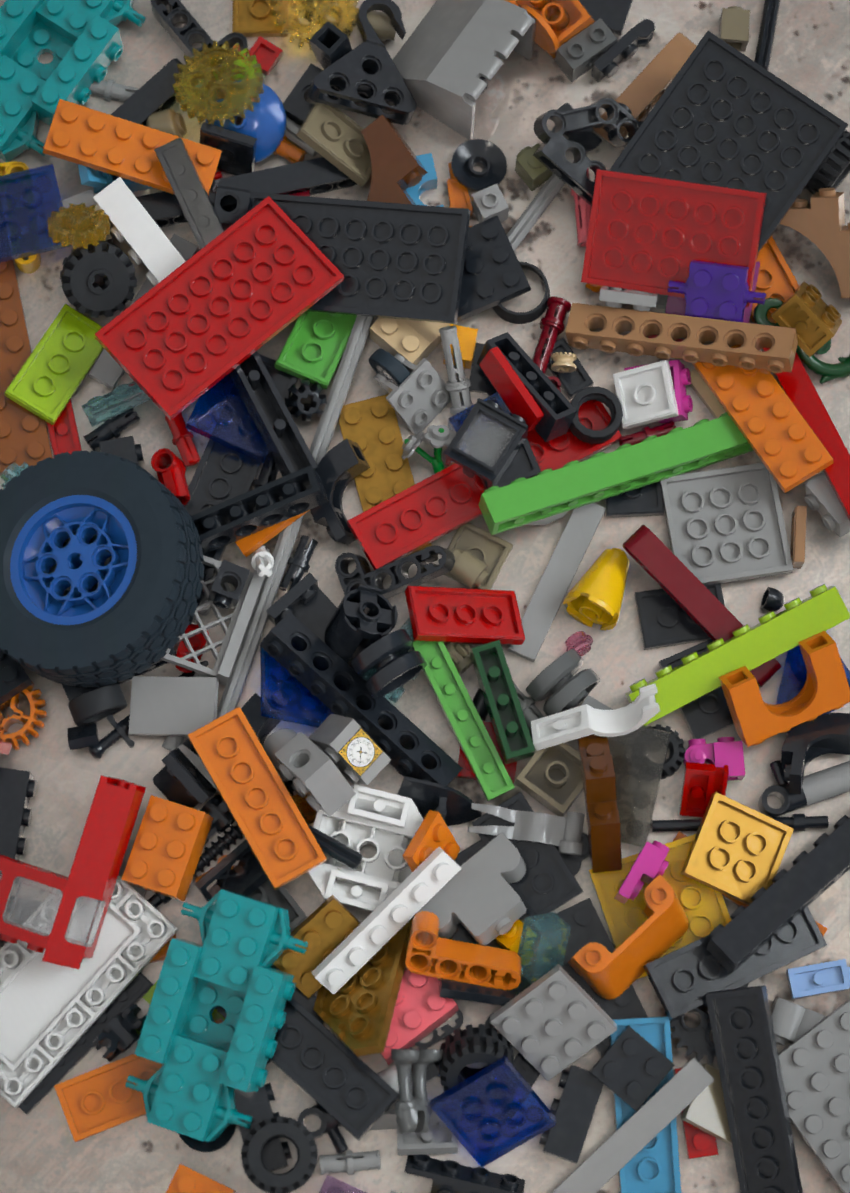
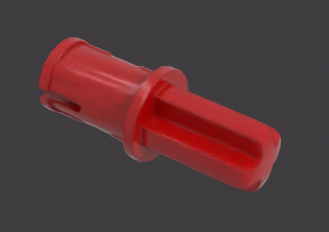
M182 412L172 420L165 416L164 419L173 436L172 443L177 445L185 466L196 465L200 461V456L192 440L194 435L192 432H189Z

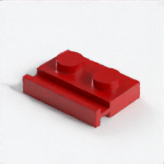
M686 762L679 808L680 816L703 817L712 793L717 792L724 796L726 795L729 774L728 765H724V768L715 767V764Z

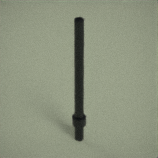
M792 814V817H770L794 828L793 831H805V828H828L829 826L828 816L805 817V814ZM702 819L652 820V831H698Z

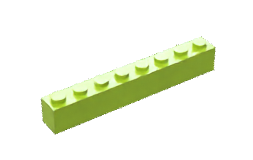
M822 584L809 591L811 596L803 601L798 597L784 604V611L775 614L774 611L766 613L758 618L759 624L751 628L746 624L732 632L734 637L725 642L723 638H719L708 644L706 652L700 655L696 651L681 659L683 664L673 669L671 665H668L655 672L656 678L648 682L644 678L630 685L631 691L625 694L629 703L635 701L641 687L654 683L657 686L658 692L655 694V702L659 704L660 712L643 726L720 687L719 677L743 666H746L751 671L798 646V642L849 619L850 613L836 586L826 587L825 584Z

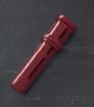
M549 297L547 300L548 309L545 317L540 321V329L542 331L532 358L544 374L557 337L565 329L563 323L566 314L570 312L572 306L570 302L560 297ZM544 345H547L543 358L540 360Z

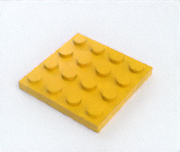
M696 834L664 844L670 850L665 858L669 864L662 877L673 888L688 917L689 925L685 934L661 957L709 935L719 924L725 927L731 921L721 892L681 874ZM639 853L622 858V870L593 873L592 869L589 870L615 949L647 920L642 913L646 907L642 891L649 884L644 882L634 901L628 899L623 904L614 899ZM644 972L638 979L646 977V972Z

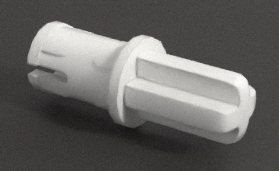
M264 545L251 554L252 567L261 578L264 575L270 577L273 574L272 568L274 566V558L269 549H266Z

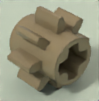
M450 642L446 645L450 657L459 675H461L473 664L470 657L471 646L463 642L461 644Z

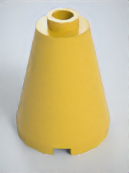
M618 548L604 550L566 595L563 605L567 603L566 611L575 620L589 627H592L593 623L602 625L600 630H610L616 626L630 560L623 550Z

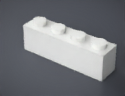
M121 177L117 178L93 197L96 203L93 207L95 212L103 221L108 218L114 226L110 231L120 243L125 240L131 250L128 251V254L137 265L143 263L149 271L145 276L153 286H156L186 262Z

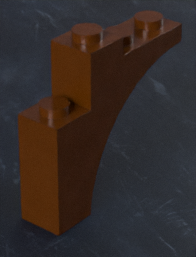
M382 114L361 131L369 149L372 165L371 186L367 201L416 205L406 189L417 185L427 171L392 122Z
M592 734L577 739L592 872L622 870L620 819L616 801V780L612 754H610L608 737Z

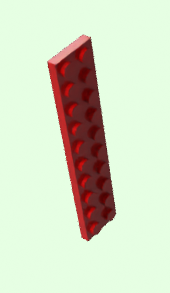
M588 400L579 408V421L586 428L598 431L610 424L611 417L602 402ZM533 429L528 432L527 440L540 470L543 471L546 469L557 470L563 468L565 464L575 460L581 462L615 444L622 435L617 430L611 439L600 444H589L580 441L569 429L567 434L545 442ZM454 463L349 519L347 525L373 569L376 570L411 554L481 516L479 502L481 494L485 489L479 476L476 474L473 478L466 476L463 473L462 466Z

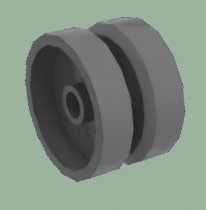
M570 649L557 658L526 688V692L535 702L542 701L553 694L543 707V711L547 716L576 707L600 682V678L591 668L584 669L573 676L583 663V658L575 649Z

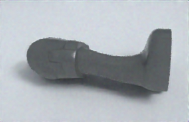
M391 1049L392 1061L397 1069L399 1101L395 1102L396 1122L398 1123L399 1132L427 1133L429 1131L433 1105L432 1102L428 1101L426 1074L430 1064L442 1059L443 1050ZM411 1072H412V1089H411Z

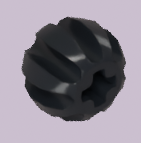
M309 379L300 380L299 388L292 384L288 391L292 392L293 395L290 398L285 397L286 407L293 406L289 411L291 416L297 419L302 414L303 422L312 421L311 415L313 413L320 417L324 411L319 406L327 404L326 395H319L323 387L317 382L309 387ZM309 397L312 399L310 404L305 403L303 405L300 402L302 398Z

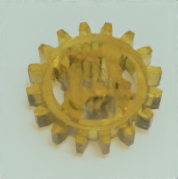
M71 203L69 208L60 206L59 212L52 211L51 217L47 219L48 236L53 237L54 243L61 242V247L72 245L73 249L79 247L88 249V244L98 246V240L105 241L106 235L110 234L109 216L104 215L103 209L96 211V205H92L89 208L86 207L85 203L80 205Z

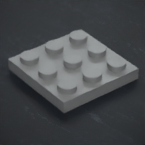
M559 964L490 1016V1023L547 1081L551 1080L617 1030V1024Z

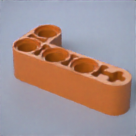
M421 911L414 916L407 942L405 965L409 971L415 974L502 990H512L519 986L522 959L519 954L511 950L438 937L439 919L437 915L429 911Z

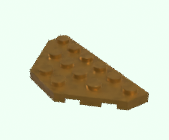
M414 916L334 995L324 986L318 991L314 1005L315 1012L357 1057L384 1053L405 969L407 942Z

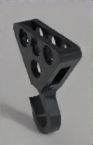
M365 0L361 4L356 16V25L360 31L363 43L314 76L308 96L314 102L378 118L383 114L392 123L406 125L410 122L417 103L385 45L381 42L367 18V13L373 10L386 13L397 34L403 40L406 31L402 22V13L397 4L392 0ZM364 70H369L372 74H367ZM331 87H337L341 91H335ZM358 94H363V95H365L368 99H364V98L360 97ZM328 95L339 97L340 99L333 100ZM385 101H390L395 106H390ZM354 102L365 104L367 106L359 107ZM381 109H384V110H387V111H391V112H395V113H393V114H386V113H384Z

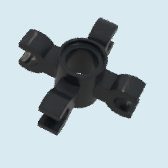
M136 1003L125 1009L123 1013L121 1012L116 1015L102 1029L103 1033H100L92 1042V1046L96 1047L97 1050L104 1046L106 1047L107 1051L102 1057L107 1059L108 1062L120 1055L121 1052L123 1053L140 1038L147 1015L140 1019L137 1017L141 1008L137 1007Z

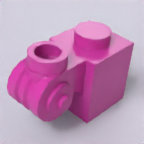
M721 737L717 739V742L706 744V739L688 740V748L683 760L684 765L686 762H708L715 764V767L724 768V765H728V781L743 780L745 777L742 741H735L734 737Z

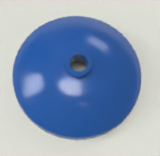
M244 79L225 85L215 94L207 110L206 123L257 138L255 163H258L272 155L281 144L286 130V113L281 99L274 90L261 82ZM241 115L243 122L238 126L236 119Z

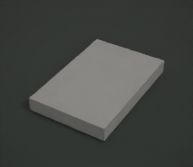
M132 677L128 734L137 736H188V734L216 720L219 679L217 677Z

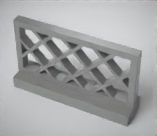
M203 555L204 561L201 563L213 567L217 574L222 562ZM254 570V573H249L234 612L223 618L217 606L208 599L210 593L207 586L212 585L215 578L206 582L201 580L202 590L208 602L198 606L194 613V618L199 628L186 634L185 632L184 634L180 633L181 636L177 642L184 641L190 654L179 658L169 654L170 649L168 648L165 651L167 654L161 660L208 677H217L219 684L226 686L265 575L261 578L256 570ZM223 583L225 591L231 592L228 584ZM212 607L218 620L204 626L197 612ZM231 620L227 628L225 622ZM220 624L225 633V638L212 643L206 630ZM202 632L208 646L194 652L188 638ZM221 646L220 652L218 654L216 648ZM211 650L216 659L214 668L202 666L197 656Z

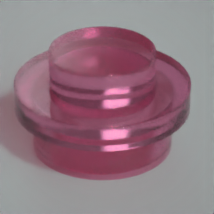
M584 631L572 634L565 641L567 646L566 652L570 649H575L580 656L587 654L591 650L592 637L586 635Z

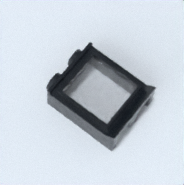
M478 398L448 448L442 453L443 464L449 466L451 461L462 466L463 473L466 476L473 478L476 474L487 481L488 488L496 486L527 438L528 425L519 415L513 413L509 415L502 411L497 403Z

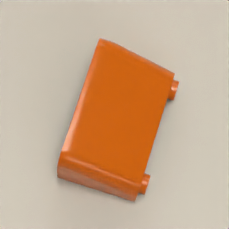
M660 874L642 891L646 902V907L642 913L647 920L612 954L602 944L593 942L583 946L568 961V964L603 999L611 1000L620 996L645 972L644 965L660 958L688 929L689 921L671 885Z

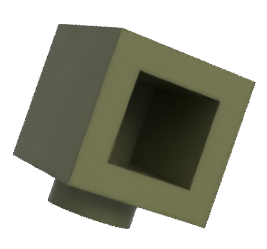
M539 143L533 147L527 146L523 148L516 158L515 172L531 191L546 182L553 174L552 171L533 156L540 146Z

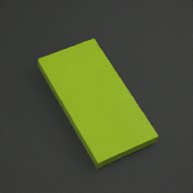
M65 304L5 391L4 396L51 425H54L104 349L95 339V333L103 328V326Z

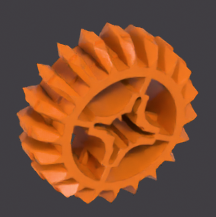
M34 683L20 692L29 700L30 716L18 710V697L20 693L0 705L1 711L4 708L7 710V707H10L16 714L5 719L0 712V740L12 743L15 751L20 750L19 741H23L26 746L31 744L27 738L30 734L36 739L39 737L37 731L34 730L35 727H45V724L38 720V718L47 717V712L40 710V708L46 705V701L38 699L42 694L40 689L32 691ZM13 724L24 725L17 732L4 734Z

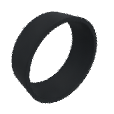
M519 262L522 268L535 272L544 281L545 295L542 302L533 310L522 313L510 311L501 304L492 307V309L500 318L507 322L526 324L538 319L548 307L546 303L550 297V289L545 275L538 267L527 262Z

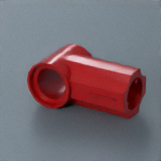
M167 448L159 449L151 458V466L157 472L159 482L169 489L185 506L191 499L185 479L186 466L171 450Z

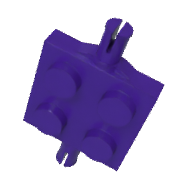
M692 260L686 283L670 280L668 284L669 293L684 294L686 300L685 316L743 322L744 309L748 302L764 305L766 300V293L749 291L747 282L749 267Z

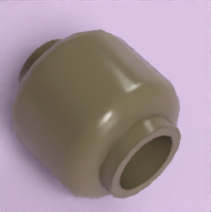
M173 109L155 112L147 118V127L182 138L187 133L182 114L176 113Z

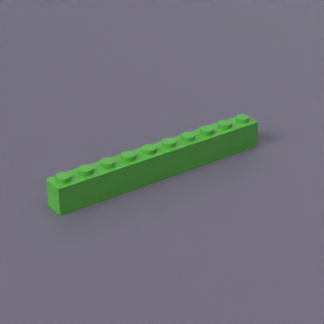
M725 412L719 418L710 421L709 419H703L685 429L678 427L660 437L656 435L649 436L641 443L632 446L631 444H624L607 454L605 452L596 453L588 460L582 462L577 460L565 464L563 468L557 470L546 469L535 477L528 479L521 477L512 481L510 485L490 487L481 494L479 508L492 536L751 452L753 448L728 413Z

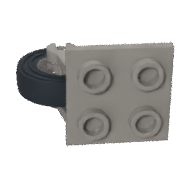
M379 348L368 359L369 364L377 373L374 379L378 381L382 388L390 393L386 400L414 435H418L451 401L450 392L446 390L445 382L426 358H423L417 365H414L399 353L393 356Z

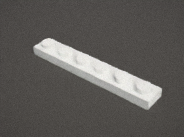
M439 846L311 972L312 975L334 995L461 870V867Z

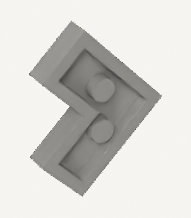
M602 286L599 300L606 301L605 305L609 307L621 308L622 304L634 305L633 309L650 311L651 307L656 308L659 294Z

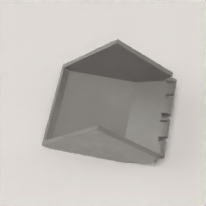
M437 0L396 54L393 62L417 106L463 137L471 140L474 137L476 105L474 101L477 100L487 86L479 78L482 76L491 81L503 64L499 58L506 60L513 50L530 60L533 56L537 20L531 17L526 9L505 0Z

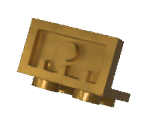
M803 281L794 295L781 305L771 317L781 327L796 328L798 346L811 357L835 336L842 320L840 319L839 311L833 305H827L821 299L820 291L813 284L808 285Z

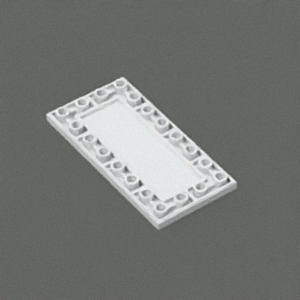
M118 875L93 957L83 958L79 970L42 961L44 953L28 949V943L20 940L17 941V944L7 942L0 949V1095L16 1109L179 930L130 884L123 881L120 875ZM55 889L23 925L50 934L62 899L61 890ZM85 896L78 897L65 937L90 944L104 901Z

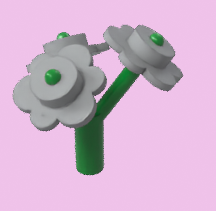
M446 425L429 426L426 434L421 431L418 435H410L404 440L401 458H409L415 451L432 464L434 474L445 469L442 461L443 446H449L457 432L449 430V427ZM422 441L434 447V457L419 447Z

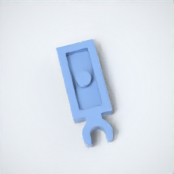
M846 959L786 970L792 999L850 989V967H847Z

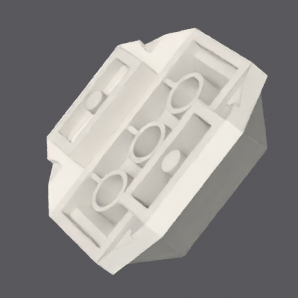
M353 784L351 787L356 794L331 817L320 809L316 814L313 827L360 853L362 846L371 844L377 850L376 855L369 859L363 857L358 868L352 869L324 853L327 861L308 871L324 900L333 895L341 904L373 912L412 873L402 855L423 822V818L411 798Z

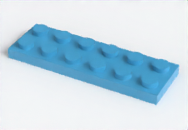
M668 1016L612 1019L617 1024V1030L610 1035V1046L628 1025L673 1063L670 1020ZM673 1068L642 1106L673 1077ZM614 1093L617 1131L636 1111ZM676 1117L619 1171L620 1193H681Z

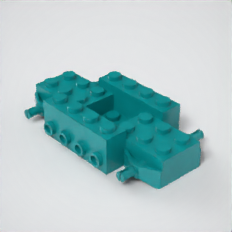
M6 0L0 8V158L9 162L31 148L42 156L46 155L43 153L45 144L36 137L39 120L51 126L59 99L78 105H84L91 96V90H89L91 84L94 81L100 83L105 78L108 71L107 68L112 61L116 62L123 53L120 31L116 26L123 20L126 22L128 19L138 25V27H141L142 23L144 24L146 20L145 16L133 10V0ZM44 53L53 55V60L48 64L39 62V57Z
M223 889L204 907L194 906L187 902L183 904L182 907L193 910V912L181 909V914L199 921L202 945L185 939L171 938L134 1053L164 1065L146 1081L129 1075L127 1081L130 1082H126V1088L142 1092L148 1123L207 1142L215 1141L229 1124H236L247 1129L250 1128L251 1123L248 1122H252L253 1117L239 1113L235 1109L234 1088L244 1092H256L259 1087L262 1088L268 1076V1070H265L268 1058L274 1056L277 1047V1041L274 1040L277 1029L283 1027L286 1019V1012L283 1010L286 1001L291 1000L296 986L293 982L294 975L270 968V966L279 958L284 950L290 949L305 954L307 949L298 947L296 944L303 947L308 946L307 941L293 938L290 935L287 909ZM217 1006H221L226 1010V1019L220 1024L216 1023L212 1018V1012Z

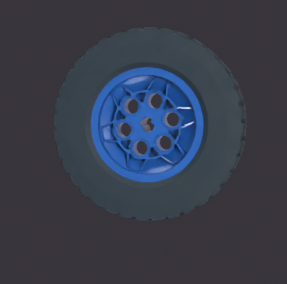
M72 451V454L66 452L54 455L53 459L48 457L36 462V466L31 465L20 472V476H14L5 484L6 488L4 490L0 489V649L36 674L64 685L99 687V684L105 686L117 683V680L124 681L134 677V673L140 674L150 668L151 663H157L167 654L165 651L168 648L170 650L180 639L178 637L180 633L184 634L190 624L189 618L194 616L198 606L196 601L200 599L203 586L201 580L204 579V565L201 562L204 561L195 524L184 505L169 489L141 466L123 457L98 451ZM97 534V539L90 544L91 538ZM70 538L68 545L63 547L65 540ZM112 556L110 563L104 566L106 559ZM57 564L55 571L49 574L51 567ZM99 582L97 589L91 592L92 586ZM71 586L70 592L64 596V591Z

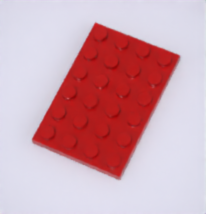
M597 169L581 282L685 298L684 294L669 293L668 284L670 280L686 283L689 277L690 262L696 260L749 267L747 282L749 291H752L766 193Z

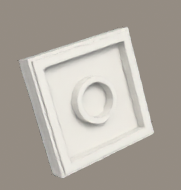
M667 360L613 374L616 396L622 405L623 417L621 424L623 429L627 430L679 416L670 365Z

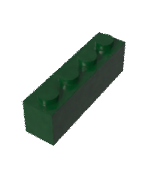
M500 640L471 648L470 657L505 765L532 757L535 753V748Z

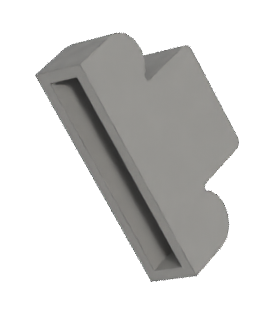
M503 832L460 866L461 870L418 911H429L437 915L439 919L438 937L449 939L456 933L458 923H461L479 945L486 946L498 935L507 933L512 928L513 923L526 913L527 909L520 896L508 884L516 883L525 876L526 864L518 849Z

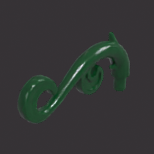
M768 298L765 300L764 305L757 304L753 314L755 324L781 327L778 323H772L767 319V312L770 308L778 309L784 303L777 298ZM831 339L816 351V355H823L828 352L831 347ZM797 345L796 353L800 360L810 370L822 376L819 381L821 384L850 376V355L848 357H839L840 363L828 364L820 361L814 355L809 357Z

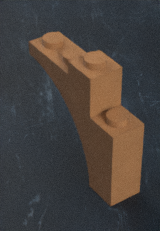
M821 188L819 192H816L810 198L811 203H808L807 199H797L780 224L803 234L823 252L836 274L841 298H850V222L847 223L848 226H845L844 192H836L835 188Z

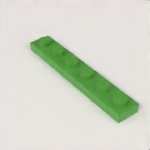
M414 641L412 648L414 651H419L427 662V666L423 671L487 801L514 789L512 780L444 642Z

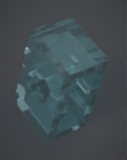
M555 912L525 917L518 954L522 959L521 975L531 984L558 964L563 968L571 926Z

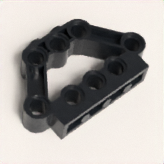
M603 98L592 103L590 106L563 112L555 109L540 115L534 122L535 135L542 141V144L533 156L592 206L597 169L606 170V167L600 161H591L586 156L585 149L581 144L568 141L563 134L593 127L603 128L608 133V139L613 145L625 148L643 121H638L631 115L632 111L625 104L618 103L612 98ZM600 107L607 112L606 120L599 116ZM548 119L555 123V132H551L547 128ZM620 126L627 129V139L621 136ZM566 150L573 153V163L567 161L565 157ZM587 168L594 172V181H590L587 178Z

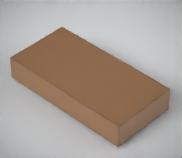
M796 506L792 513L790 554L793 568L801 569L805 562L807 506Z

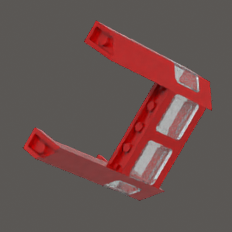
M0 740V754L9 755L12 743ZM100 776L69 877L0 854L1 940L17 944L18 940L28 943V949L44 953L42 961L78 970L83 958L93 957L146 787L119 778Z

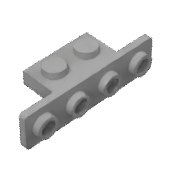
M475 1104L454 1107L447 1105L434 1106L427 1133H400L398 1123L396 1122L395 1109H388L369 1130L397 1129L398 1156L458 1153L457 1127L485 1126L486 1106L475 1107Z

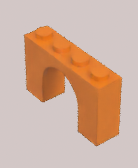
M826 631L798 642L806 665L807 677L799 694L788 702L782 704L763 702L757 680L746 666L719 677L737 735L747 747L761 744L767 738L779 733L788 732L792 727L815 720L819 715L831 710L840 709L844 704L850 702V687L836 642Z

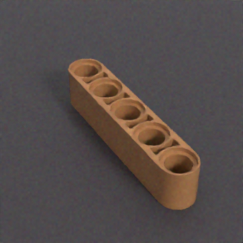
M681 32L677 33L615 101L625 104L632 111L631 115L638 121H641L658 102L697 45ZM606 111L601 115L603 120L607 119ZM620 126V134L623 138L628 135V131L625 127ZM593 127L596 133L616 147L609 141L608 133L603 128Z

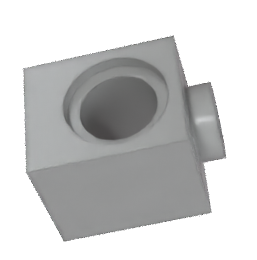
M494 184L471 195L473 212L479 223L497 215L500 222L508 219L509 207L498 184Z

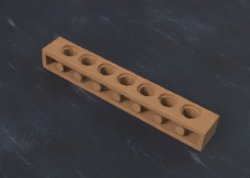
M572 303L565 330L569 346L580 350L591 348L599 349L606 353H614L616 351L628 353L632 356H656L663 360L674 358L683 359L689 363H697L699 361L712 363L716 366L733 365L746 370L754 368L766 369L773 373L792 372L798 345L796 328ZM597 328H602V330L598 332H593V330ZM625 331H629V332H630V333H628V334H626V335H620L621 333H623V332H625ZM651 335H658L655 338H648ZM679 338H686L685 340L680 342L676 341ZM707 341H713L710 345H704ZM737 344L742 345L739 348H731L732 346ZM762 348H770L768 351L765 352L759 351Z

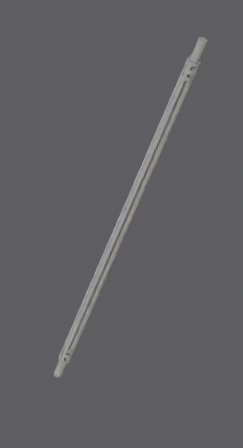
M359 315L356 317L329 393L327 404L324 407V412L310 447V452L317 465L327 453L374 317ZM304 515L279 534L272 554L274 558L273 574L270 577L267 575L264 577L217 710V718L237 708L268 620L266 610L274 603Z

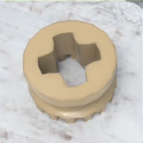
M556 352L551 355V359L554 361L551 364L552 371L560 373L576 371V365L573 363L577 359L576 354L569 352L567 355V352L564 354L563 352Z

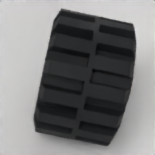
M98 240V242L85 241L83 242L84 245L80 247L75 246L71 250L72 253L69 257H65L62 263L64 265L63 270L60 271L62 289L70 304L82 314L87 313L90 317L98 318L99 315H105L106 318L114 316L113 312L124 310L126 302L128 300L132 301L135 295L133 290L134 287H137V278L135 277L134 265L129 257L115 244H109L104 240ZM96 274H99L101 277L106 275L103 279L104 285L92 284L95 282L94 276Z

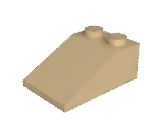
M379 317L369 328L370 339L391 355L395 356L399 353L406 360L417 365L423 358H427L441 343L439 329L450 326L451 323Z

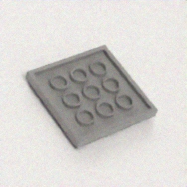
M763 463L681 474L660 481L672 553L704 586L793 572L777 482Z

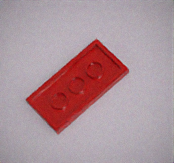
M407 586L405 590L415 641L491 643L500 640L501 644L522 645L525 641L515 591Z

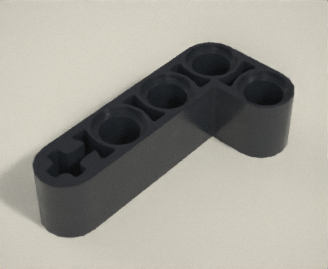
M150 0L154 17L208 81L219 82L226 78L231 66L240 58H244L248 53V42L243 34L233 32L215 43L180 0ZM167 5H169V11H170L169 14H168V9L165 7V6H167ZM178 22L186 23V26L182 28H177L174 25ZM195 42H201L204 44L200 48L191 47V45ZM234 46L243 48L236 53L230 51ZM212 62H217L221 64L218 68L215 69L208 67V65Z
M433 545L371 572L369 564L364 557L346 552L336 559L335 569L344 595L357 589L359 585H367L381 589L383 591L381 595L389 599L405 592L407 586H419L450 572L454 567L455 556L449 549ZM438 554L442 555V558L439 559V565L433 563L438 560ZM355 560L356 569L350 574L348 564L350 561ZM416 564L417 573L414 577L410 578L408 570L411 565ZM387 575H390L391 585L385 589L383 587V580Z

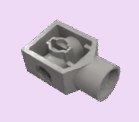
M282 728L273 732L265 741L263 748L276 771L288 781L293 782L291 787L301 798L305 795L307 796L306 801L316 812L321 809L331 817L356 794L331 758L301 731L297 734L292 729Z

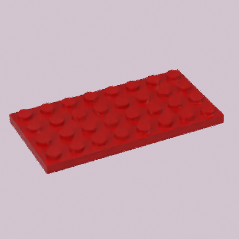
M268 196L96 332L95 339L160 410L172 420L343 282L344 275Z

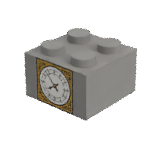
M330 714L309 737L318 748L331 758L344 778L353 784L357 782L369 785L391 761L387 754L353 718Z

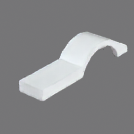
M654 683L641 687L635 701L615 710H601L585 704L531 721L533 745L538 751L592 734L603 737H616L631 733L660 712V706L655 702V694L658 692L657 686Z

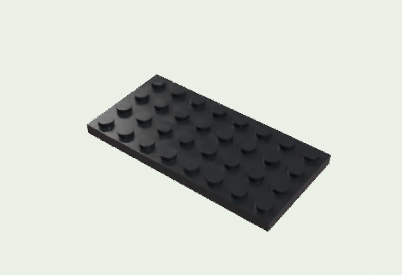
M250 192L248 212L269 196L344 275L343 282L307 311L457 324L471 212L469 209Z

